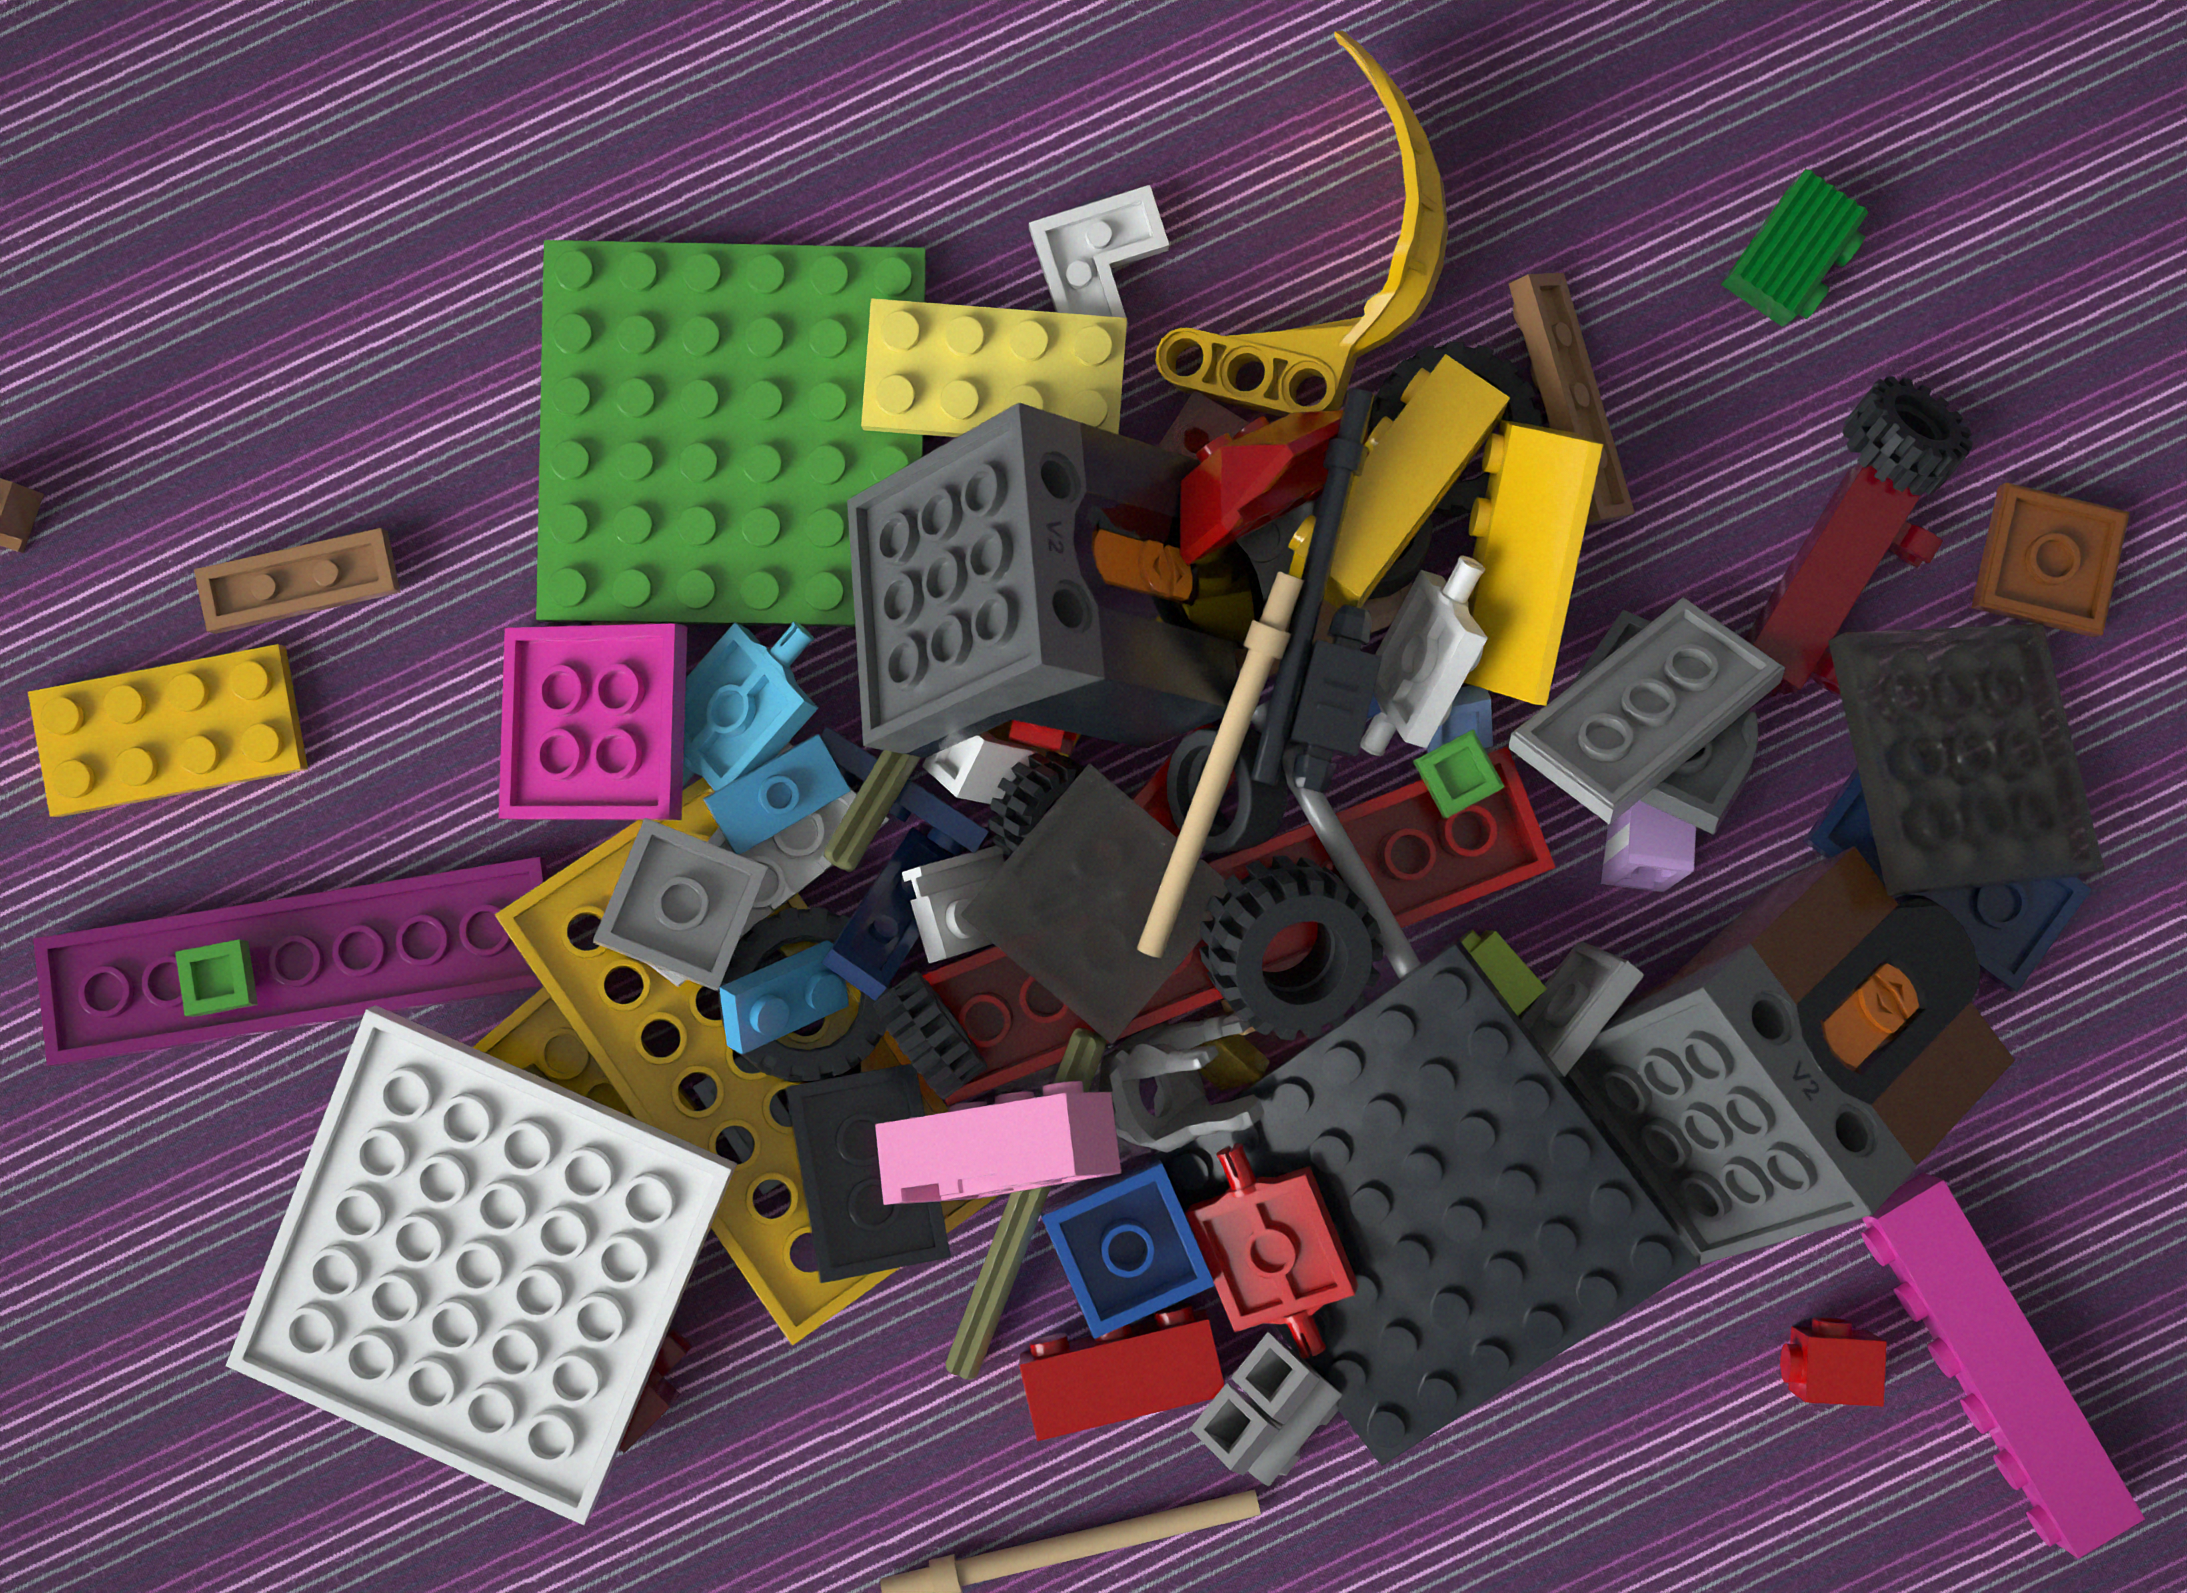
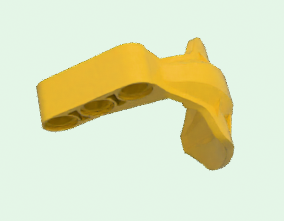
M1334 31L1335 38L1338 44L1342 45L1353 57L1375 88L1393 122L1402 153L1406 202L1401 234L1395 247L1387 282L1381 292L1366 302L1364 307L1365 315L1363 317L1277 332L1228 336L1193 328H1178L1170 331L1161 339L1156 349L1155 361L1162 376L1177 389L1187 394L1279 417H1285L1295 412L1339 411L1343 404L1357 358L1391 341L1415 323L1432 298L1443 268L1448 236L1444 185L1428 138L1404 94L1378 62L1344 31ZM1189 347L1202 348L1204 356L1200 369L1192 375L1179 376L1176 371V360L1179 354ZM1251 361L1263 363L1265 376L1262 383L1251 391L1238 390L1235 383L1238 370L1244 364ZM1311 376L1324 378L1327 383L1324 398L1318 404L1311 407L1299 405L1296 400V390L1299 384Z

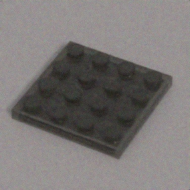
M2043 624L1845 632L1828 641L1888 896L2080 877L2105 870Z

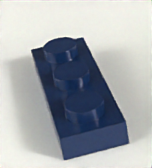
M826 727L820 738L847 785L852 788L858 778L865 782L878 759L833 729ZM910 779L907 780L889 811L890 814L903 822H906L911 813H914L932 825L933 828L927 837L955 856H960L965 847L976 853L982 849L991 835V832Z
M912 827L902 839L821 963L876 1001L887 988L920 935L910 902L917 899L912 881L904 882L902 872L953 858L954 856Z

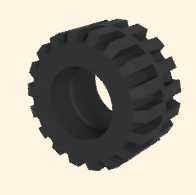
M1287 855L1273 856L1272 867L1266 868L1259 860L1246 865L1249 875L1240 881L1234 874L1223 883L1229 890L1223 899L1213 895L1207 906L1214 918L1213 921H1202L1199 934L1207 943L1206 946L1199 948L1202 962L1209 970L1207 975L1243 1022L1248 1020L1256 1031L1268 1036L1274 1030L1280 1039L1295 1040L1297 1031L1302 1030L1310 1039L1321 1036V1026L1330 1022L1337 1029L1347 1022L1343 1013L1351 1006L1358 1011L1368 1000L1362 994L1365 986L1375 987L1380 973L1372 966L1373 962L1383 960V946L1374 938L1381 933L1377 920L1368 912L1369 907L1334 872L1326 866L1321 868L1314 860L1300 857L1297 864H1295ZM1298 922H1318L1315 944L1303 961L1285 971H1262L1265 950L1270 941L1281 930Z

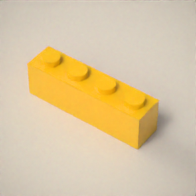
M1446 354L1431 373L1424 368L1417 372L1401 396L1400 400L1406 404L1405 408L1395 421L1385 416L1377 424L1364 445L1368 448L1369 455L1366 457L1362 475L1354 476L1324 599L1338 609L1342 605L1361 608L1485 443L1489 434L1497 427L1510 400L1509 396ZM1311 514L1297 529L1288 545L1289 548L1295 551L1289 575L1301 579L1316 521V517Z

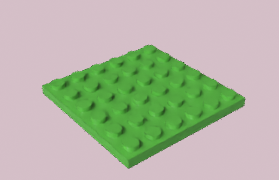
M544 240L536 620L554 623H675L683 625H733L736 622L747 626H791L792 622L796 621L802 626L856 627L847 500L923 457V435L867 431L861 427L871 298L925 302V248Z

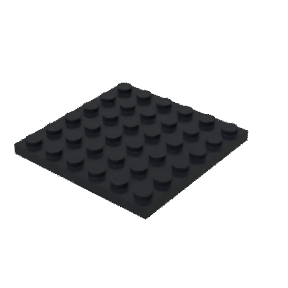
M1459 938L1367 1001L1359 1011L1356 1009L1346 1016V1023L1337 1029L1333 1026L1330 1027L1321 1036L1313 1039L1224 1102L1227 1103L1253 1094L1255 1097L1260 1098L1265 1114L1253 1125L1245 1130L1220 1131L1216 1134L1200 1136L1185 1146L1176 1148L1168 1153L1155 1150L1148 1159L1149 1162L1160 1159L1177 1199L1186 1211L1190 1205L1222 1195L1231 1187L1220 1159L1216 1155L1218 1151L1227 1146L1232 1148L1236 1143H1243V1149L1255 1178H1274L1310 1166L1359 1286L1354 1296L1324 1304L1312 1314L1326 1348L1315 1356H1312L1311 1352L1309 1358L1303 1359L1342 1394L1341 1398L1337 1401L1339 1405L1338 1410L1381 1466L1701 1264L1699 1252ZM1274 1324L1293 1351L1299 1355L1288 1324Z

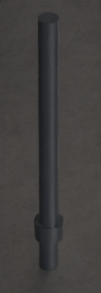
M1354 388L1348 390L1337 438H1331L1328 442L1323 467L1328 469L1301 576L1303 584L1293 608L1288 633L1291 635L1280 660L1250 779L1264 784L1277 786L1354 476H1361L1368 452V448L1363 445L1375 397L1373 393Z

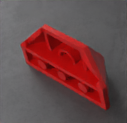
M1343 410L1295 412L1272 423H1269L1266 417L1262 416L1242 428L1233 436V439L1229 433H1225L1198 451L1196 457L1201 464L1181 480L1180 556L1187 566L1318 499L1323 492L1328 469L1323 467L1328 442L1331 438H1337ZM1366 429V433H1365L1363 445H1365V443H1366V441H1367V439H1368L1367 429Z

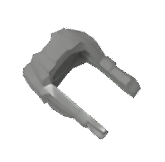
M1234 1013L1230 1016L1220 1015L1208 1018L1206 1021L1181 1022L1172 1025L1164 1021L1130 1036L1117 1049L1107 1054L1101 1063L1099 1092H1111L1116 1134L1130 1143L1168 1153L1176 1148L1185 1146L1200 1136L1216 1134L1220 1131L1245 1130L1261 1119L1265 1112L1260 1098L1255 1097L1254 1094L1227 1103L1210 1105L1197 1069L1211 1062L1217 1056L1218 1050L1215 1046L1197 1047L1191 1050V1048L1201 1043L1245 1032L1252 1026L1248 1020L1243 1022ZM1155 1077L1158 1086L1154 1097L1155 1116L1149 1114L1142 1104L1139 1093V1081L1141 1078Z

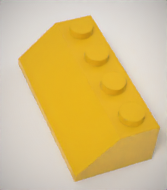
M1501 420L1498 434H1489L1482 460L1483 472L1490 473L1485 498L1477 497L1475 499L1469 523V534L1477 536L1472 559L1481 563L1485 571L1481 574L1467 600L1470 615L1488 639L1483 646L1482 657L1478 665L1468 673L1463 683L1532 704L1547 706L1603 444L1574 432Z

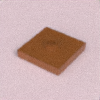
M2007 482L1998 486L1971 608L2085 636L2098 637L2103 635L2130 512Z

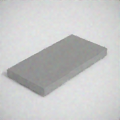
M1683 597L1512 732L1509 749L1610 825L1780 684L1785 667Z

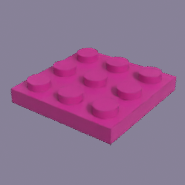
M673 623L505 628L498 819L644 820V818H648L650 820H682L687 626Z

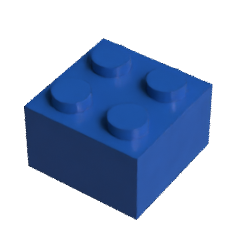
M1160 1159L1142 1164L1042 1209V1220L1094 1339L1215 1285Z

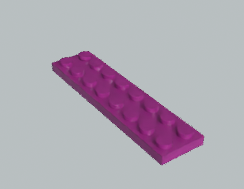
M535 857L33 938L47 1066L69 1065L359 1018L364 1016L366 1009L375 1005L390 1012H397L542 988L544 986L496 919L495 914L548 880L546 859ZM239 939L248 941L258 1005L197 1017L185 1016L175 952Z

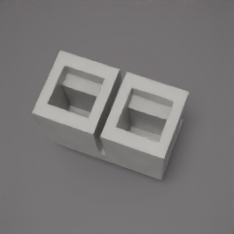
M1267 1332L1231 1377L1247 1394L1226 1383L1190 1430L1231 1471L1243 1476L1248 1471L1263 1484L1270 1486L1278 1475H1287L1300 1459V1447L1316 1427L1327 1425L1338 1412L1339 1405L1337 1401L1341 1398L1342 1394L1309 1363L1300 1358L1295 1351Z

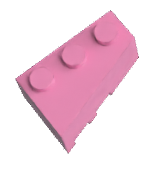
M1082 1081L1060 1082L1042 1086L1043 1097L1035 1098L1034 1092L1008 1093L995 1096V1105L987 1106V1102L962 1103L949 1106V1112L875 1124L883 1203L885 1205L981 1199L1121 1173L1111 1092L1084 1093Z

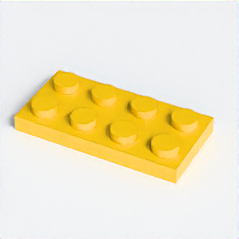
M270 645L28 692L50 817H64L308 770L286 646Z

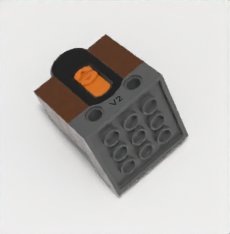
M1853 846L1770 886L1668 981L1625 1000L1566 1074L1565 1078L1578 1095L1604 1114L1599 1123L1701 1255V1265L1873 1215L2013 1064L2015 1059L1973 1005L1979 993L1980 966L1974 945L1962 924L1944 906L1923 895L1904 894L1894 899L1856 847Z

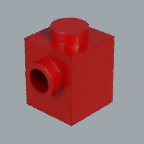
M1833 1317L1812 1318V1327L1791 1326L1790 1344L1785 1343L1781 1350L1780 1368L1782 1379L1785 1383H1789L1788 1390L1806 1403L1884 1407L1887 1341L1868 1330L1852 1329V1321Z

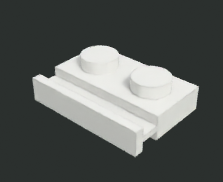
M993 846L979 850L976 853L971 852L902 872L904 882L911 880L917 899L910 902L929 963L1032 932L1015 871L1007 872L1002 856L1004 854L1003 849Z

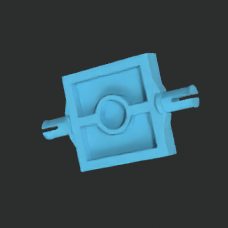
M793 621L789 629L769 649L763 646L749 629L735 622L686 677L683 786L696 773L703 776L713 790L717 791L775 758L818 709L798 686L793 671L790 668V665L804 649L815 640L802 625Z

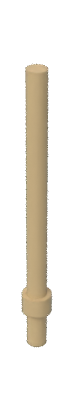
M1278 571L1260 621L1253 620L1244 642V646L1248 647L1249 651L1137 947L1139 951L1157 958H1162L1274 658L1282 659L1291 634L1285 632L1303 584L1301 579Z
M1254 1489L960 1560L956 1559L955 1554L929 1560V1567L880 1578L882 1593H963L962 1586L1259 1516L1261 1513Z

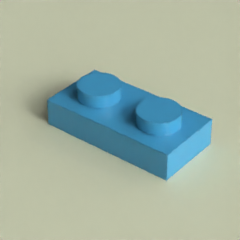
M826 940L719 987L727 1046L743 1055L848 1007L846 980L821 963L833 943Z

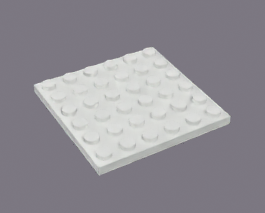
M375 1005L365 1011L226 1366L585 1525L595 1508L737 1163Z

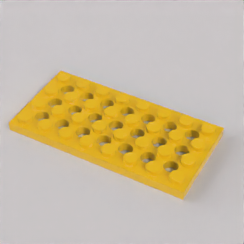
M702 777L683 790L682 820L653 821L708 842L719 827L703 798L715 791ZM637 820L496 913L495 917L635 1119L714 1154H717L715 1148L716 1139L725 1128L737 1126L749 1132L753 1139V1152L747 1161L736 1165L711 1229L793 1346L899 1268L826 1283H819L817 1270L803 1272L797 1269L791 1261L790 1248L798 1236L810 1233L792 1127H785L774 1121L770 1114V1101L775 1093L788 1086L809 1082L795 1083L784 1081V1079L773 1075L769 1076L762 1072L750 1074L741 1071L734 1063L733 1049L727 1046L722 1020H709L703 1017L696 1007V996L705 986L687 980L677 987L644 962L601 945L594 950H580L569 941L568 929L576 918L582 915H593L602 920L643 823V820ZM797 893L767 918L789 908H809ZM802 941L784 945L778 951L782 953L784 958H787L819 943ZM618 968H630L641 976L643 991L638 999L629 1004H619L607 996L604 984L607 976L612 971ZM846 981L849 1006L824 1017L822 1026L816 1034L800 1036L791 1032L776 1040L787 1047L805 1050L832 1044L846 1034L857 1017L861 996L860 990ZM659 1020L673 1024L680 1035V1044L677 1050L670 1056L663 1058L648 1054L641 1042L644 1029L650 1023ZM886 1030L871 1054L858 1064L859 1073L911 1064V1061L906 1054L904 1055L898 1047L897 1041ZM917 1072L925 1116L949 1112L942 1099L925 1082L922 1074ZM691 1074H704L710 1077L716 1085V1100L706 1110H689L679 1099V1085L685 1077ZM769 1179L782 1182L790 1193L788 1209L783 1215L773 1219L761 1216L753 1205V1193L756 1187ZM999 1195L981 1199L941 1201L946 1233L953 1230Z

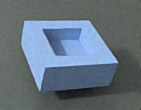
M1473 685L1459 689L1453 700L1448 719L1443 725L1438 727L1427 747L1428 753L1472 729L1477 734L1483 748L1493 747L1491 698L1486 689Z

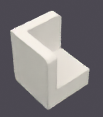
M985 731L927 757L922 767L955 797L991 804L992 797L999 799L1004 797L1005 791L997 787L1002 778L1004 777L1012 782L1016 776L1011 768L1018 762L1030 767L1028 756L1037 752L1030 746L996 739L988 731Z

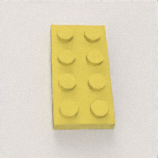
M871 298L861 427L867 431L959 437L1019 402L1119 434L1127 318Z

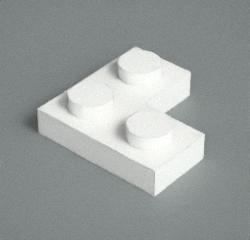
M1150 185L1029 222V230L1057 313L1126 318L1111 269L1166 252L1169 249V242Z

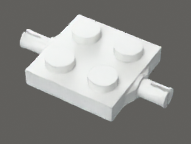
M1460 556L1459 562L1448 582L1442 576L1420 570L1375 654L1381 656L1382 661L1373 693L1382 712L1373 718L1363 738H1361L1360 744L1365 751L1376 756H1383L1396 729L1404 742L1427 748L1438 727L1443 725L1448 719L1453 700L1468 673L1478 665L1482 657L1483 646L1488 639L1470 615L1468 609L1469 603L1467 600L1481 574L1485 571L1483 565L1467 556Z

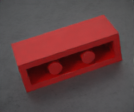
M1191 1303L1165 1307L1154 1313L1155 1321L1131 1326L1129 1323L1096 1339L1093 1336L1068 1341L1066 1333H1059L1031 1341L1029 1343L1031 1351L1020 1354L1019 1368L1037 1441L1214 1399L1225 1385L1206 1308L1193 1311Z

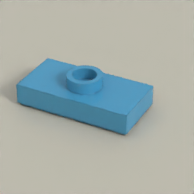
M815 734L703 798V801L733 853L740 855L850 792V789L819 734Z

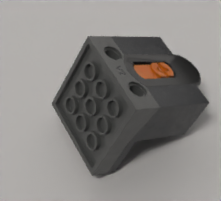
M1018 402L848 499L863 746L927 758L1005 722L1016 720L1150 748L1223 718L1237 683L1234 653L1246 647L1244 642L1252 621H1260L1263 613V595L1258 574L1248 554L1237 541L1188 566L1180 556L1181 480L1201 464L1200 461Z

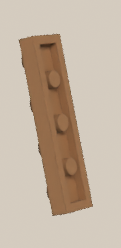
M1564 273L1528 274L1508 283L1514 301V318L1525 338L1532 362L1531 376L1536 388L1541 393L1550 423L1549 428L1578 433L1603 444L1586 526L1613 522L1635 514Z

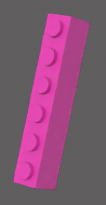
M1921 1173L1899 1186L1873 1215L1862 1218L1868 1227L1867 1230L1861 1233L1862 1238L1877 1262L1882 1266L1889 1264L1900 1281L1901 1285L1894 1288V1291L1905 1311L1915 1322L1923 1320L1934 1341L1927 1344V1347L1936 1364L1948 1378L1956 1376L1967 1394L1965 1398L1960 1400L1966 1415L1980 1433L1985 1434L1989 1432L2000 1452L1993 1456L1998 1469L2015 1490L2022 1488L2031 1502L2033 1508L2027 1511L2026 1514L2037 1534L2048 1546L2051 1547L2057 1544L2079 1559L2145 1520V1517L1946 1182L1941 1178Z

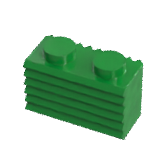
M1805 169L1787 188L1721 285L1781 327L1787 325L1798 314L1808 319L1830 289L1821 280L1833 263L1843 268L1866 238L1857 229L1869 213L1866 207L1859 206L1855 200L1847 198L1844 192L1837 191L1834 185L1827 184L1824 178L1816 176L1812 170Z

